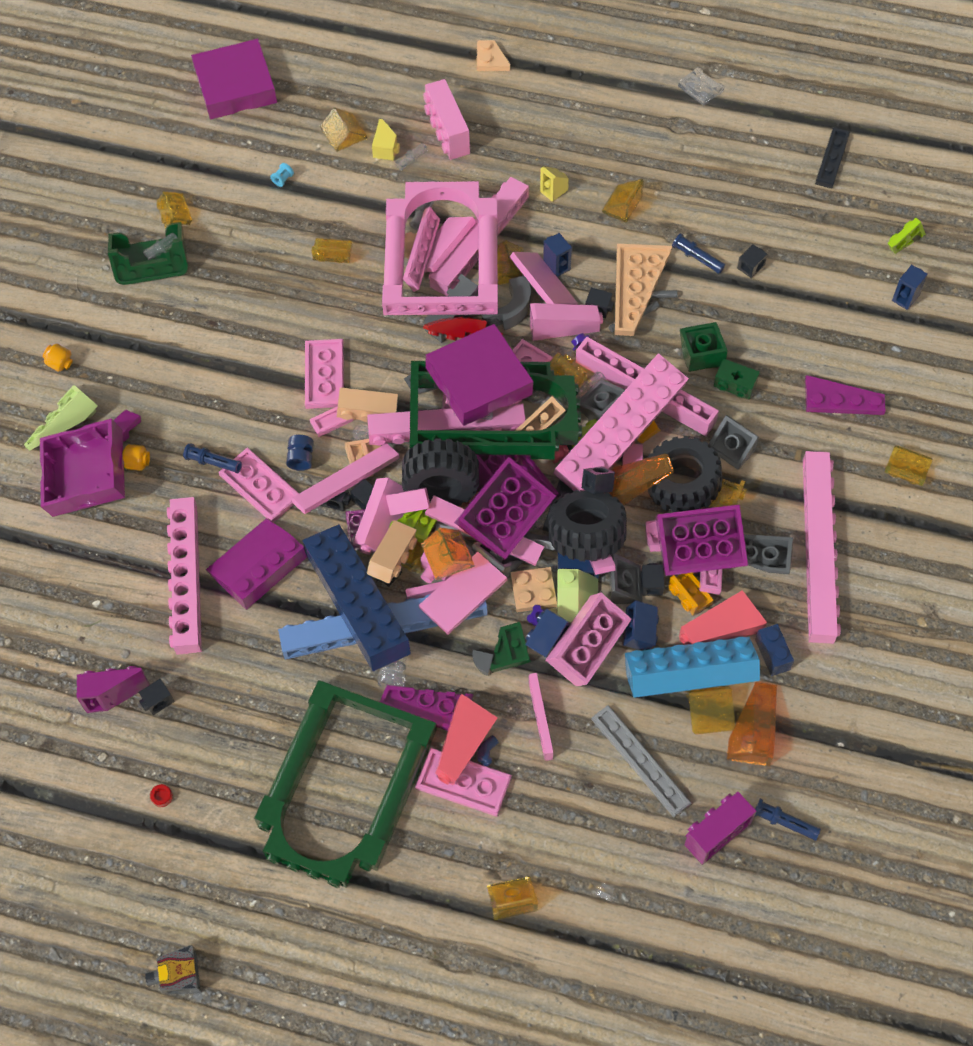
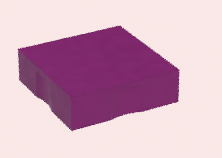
M258 39L191 55L210 120L235 114L242 110L255 109L277 103L275 88Z
M495 324L426 354V369L438 388L446 395L451 408L463 426L489 415L498 408L509 406L532 395L533 380Z
M112 418L86 425L77 430L64 431L40 438V463L42 467L40 482L41 508L52 517L125 498L124 461L122 456L123 431Z

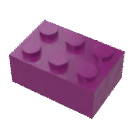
M736 792L733 796L731 793L722 799L720 807L717 809L711 808L704 815L705 819L702 822L696 821L688 828L689 832L686 834L687 838L684 845L702 865L751 824L756 810L739 792Z

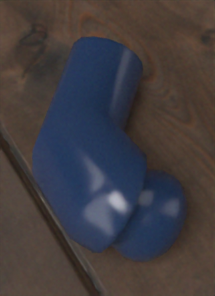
M491 735L478 747L477 760L484 766L492 763L490 750L499 744L494 735Z

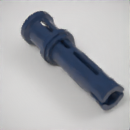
M682 233L678 234L672 244V248L681 250L685 253L686 257L692 256L717 272V274L723 271L725 263L697 247L696 242L689 241L683 237Z
M189 443L184 449L183 457L185 460H194L201 465L210 464L237 474L241 471V461L211 453L208 448L204 447L201 449Z
M762 798L759 799L755 807L756 814L754 817L759 816L770 821L771 825H776L777 823L814 841L817 840L821 828L783 812L779 806L774 807L763 802Z

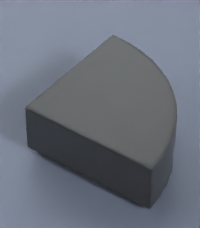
M473 650L472 655L475 666L482 674L489 676L493 654Z

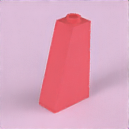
M742 590L683 625L680 629L679 639L683 645H689L697 642L705 643L719 639L728 640L737 637H747L757 634L759 629L766 627L767 622Z
M461 694L456 703L435 772L441 782L447 785L451 784L452 786L497 720L496 716L463 694Z

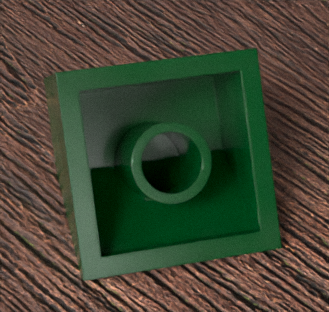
M717 322L680 328L683 358L688 372L719 367L723 359H727L728 350Z

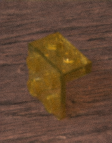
M729 685L685 691L690 704L691 726L694 734L734 730L732 688Z

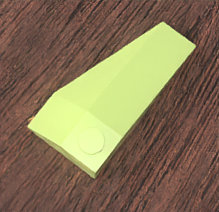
M73 385L57 403L59 408L47 415L46 424L40 425L24 444L25 447L30 451L40 445V438L64 432L81 423L87 417L91 418L97 411V405Z
M558 569L557 615L572 623L591 595L598 594V578L579 569Z

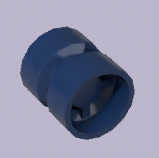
M301 434L289 437L286 458L287 467L297 471L311 468L314 441L311 437Z

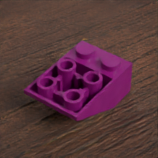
M129 666L122 670L110 668L103 672L85 671L83 674H77V700L86 713L109 711L149 686L150 683L142 668L136 666Z

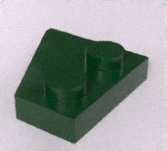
M521 622L500 627L493 663L490 665L491 672L494 673L530 663Z

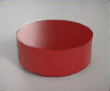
M159 784L151 790L150 799L155 806L166 807L171 803L173 793L167 785Z

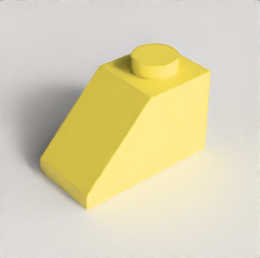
M379 119L372 144L373 158L394 161L395 155L399 153L400 143H397L396 134L383 119Z
M543 166L541 168L540 192L553 202L568 191L569 178L556 168Z

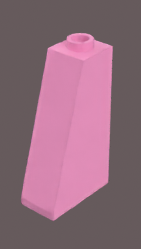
M530 304V329L533 341L579 335L581 333L600 332V324H603L602 312H598L597 305Z
M390 478L376 480L356 533L353 545L358 547L359 551L364 554L370 555L375 553L387 533L390 523L394 520L397 521L404 515V513L390 515L386 495L404 492L402 485Z

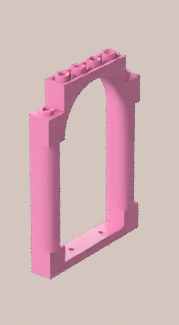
M479 181L406 182L405 199L386 200L385 268L382 294L383 315L498 314L497 198H479ZM450 200L465 205L475 214L479 223L478 296L403 297L405 227L408 217L416 208L431 201Z

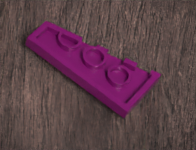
M808 375L805 377L806 412L885 414V394Z
M387 685L380 702L433 721L438 728L448 731L456 703L461 694L448 691L446 693L434 692V690L425 689V691L415 690L410 687ZM466 693V695H464L470 700H473V694Z

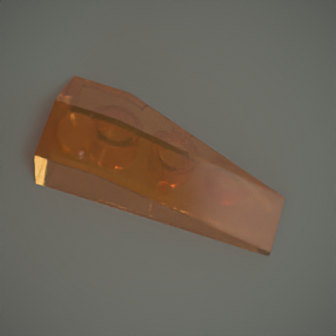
M661 454L613 468L611 470L615 472L613 492L607 493L619 499L623 505L627 504L674 472L668 454Z
M755 683L729 737L727 760L770 766L774 755L777 685Z

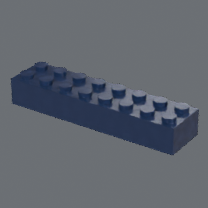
M340 524L303 539L308 560L371 670L376 671L411 655L409 639L373 579L367 574V569Z

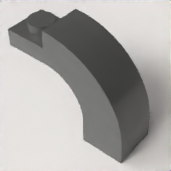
M525 276L509 279V291L512 299L504 307L498 308V314H482V320L487 321L486 327L495 324L496 327L502 325L504 330H508L525 318L531 304V286Z

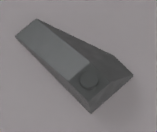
M744 534L748 566L767 573L790 574L793 537Z

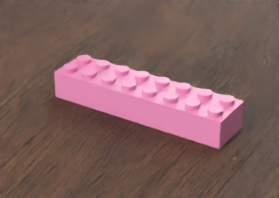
M658 353L561 461L553 474L573 491H584L581 488L583 469L603 466L610 470L679 393L689 378Z

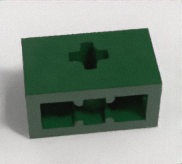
M723 359L715 376L713 387L735 394L739 398L750 400L758 382L760 371Z

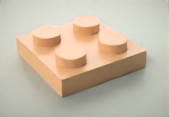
M551 567L510 572L516 612L531 611L534 605H540L541 609L557 607Z

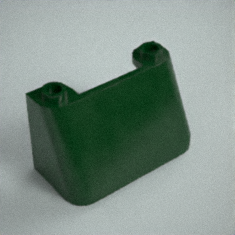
M182 223L169 224L165 229L166 238L130 244L128 236L124 233L108 234V257L115 281L121 285H128L184 275L188 270V261Z

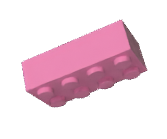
M443 79L426 84L425 93H423L426 102L424 109L426 115L431 117L432 128H436L438 141H442L444 154H448L450 160L469 155V129L446 80Z
M604 594L591 595L548 655L546 661L576 687L587 685L632 619Z

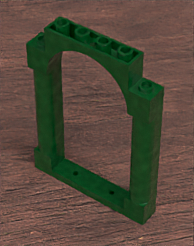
M411 361L410 448H413L417 443L422 444L425 440L433 441L441 438V440L451 439L453 442L459 441L464 446L470 447L476 455H530V459L555 460V451H559V445H577L578 437H582V425H578V423H581V411H577L580 408V397H576L579 393V384L575 383L574 375H554L550 362H520L533 380V390L552 395L564 406L567 414L559 423L550 428L537 431L418 430V389L434 388L436 383L426 369V361Z
M318 680L309 698V706L268 794L263 797L254 820L260 830L268 833L271 830L263 849L267 857L266 860L277 865L279 862L286 864L287 868L294 872L304 871L308 877L315 880L320 878L327 880V884L335 888H340V886L347 888L356 864H359L358 867L365 871H371V869L378 870L436 734L437 726L433 721ZM336 702L409 728L410 731L406 738L407 743L369 831L365 833L356 848L345 856L330 861L311 860L294 851L287 843L284 835L285 814Z

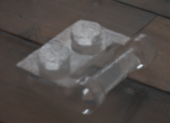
M699 67L678 83L680 89L703 106L715 96L722 94L725 89L724 85L715 82L704 74L703 70Z

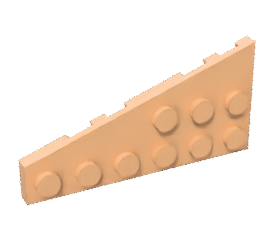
M617 244L615 335L634 336L671 254L672 246Z

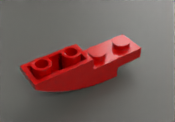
M450 317L424 324L423 329L429 330L428 334L439 337L440 333L446 335V339L457 341V338L462 339L464 336L486 328L487 321L467 317Z

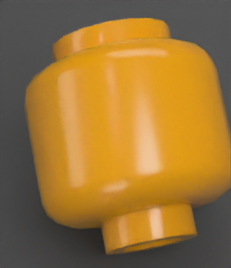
M60 344L49 345L43 353L45 365L57 372L69 369L73 362L71 351Z
M132 444L125 446L122 453L125 469L142 471L145 466L149 465L150 452L147 451L146 447Z

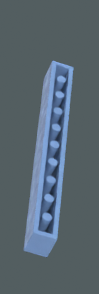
M429 595L419 599L410 598L401 603H388L404 633L438 626L419 608V604ZM486 601L465 620L487 616ZM327 616L322 620H308L303 624L286 625L278 629L285 660L356 644L341 616Z

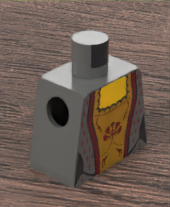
M193 945L158 957V970L145 972L147 986L159 984L160 991L163 994L201 993L197 953Z

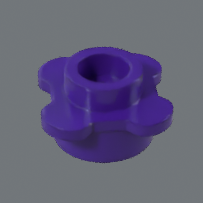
M584 333L576 336L571 341L574 345L573 351L577 350L586 337L590 338V336H585Z
M534 605L532 613L527 616V621L534 626L538 624L537 616L542 611L545 612V610L541 609L540 605Z

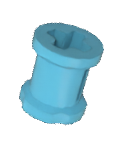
M281 163L277 172L270 175L273 183L280 187L284 186L288 177L294 175L292 168L286 163Z

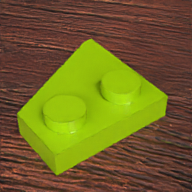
M917 218L913 221H908L902 231L890 238L888 245L895 254L913 243L912 239L915 236L919 235L922 238L926 235L922 223Z
M427 509L404 513L403 517L397 521L416 529L415 538L418 542L425 544L437 520L425 515Z

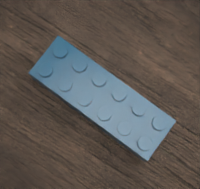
M737 637L728 640L719 639L712 642H697L689 645H675L667 648H654L644 651L635 650L625 653L626 676L633 698L760 681V659L750 637Z

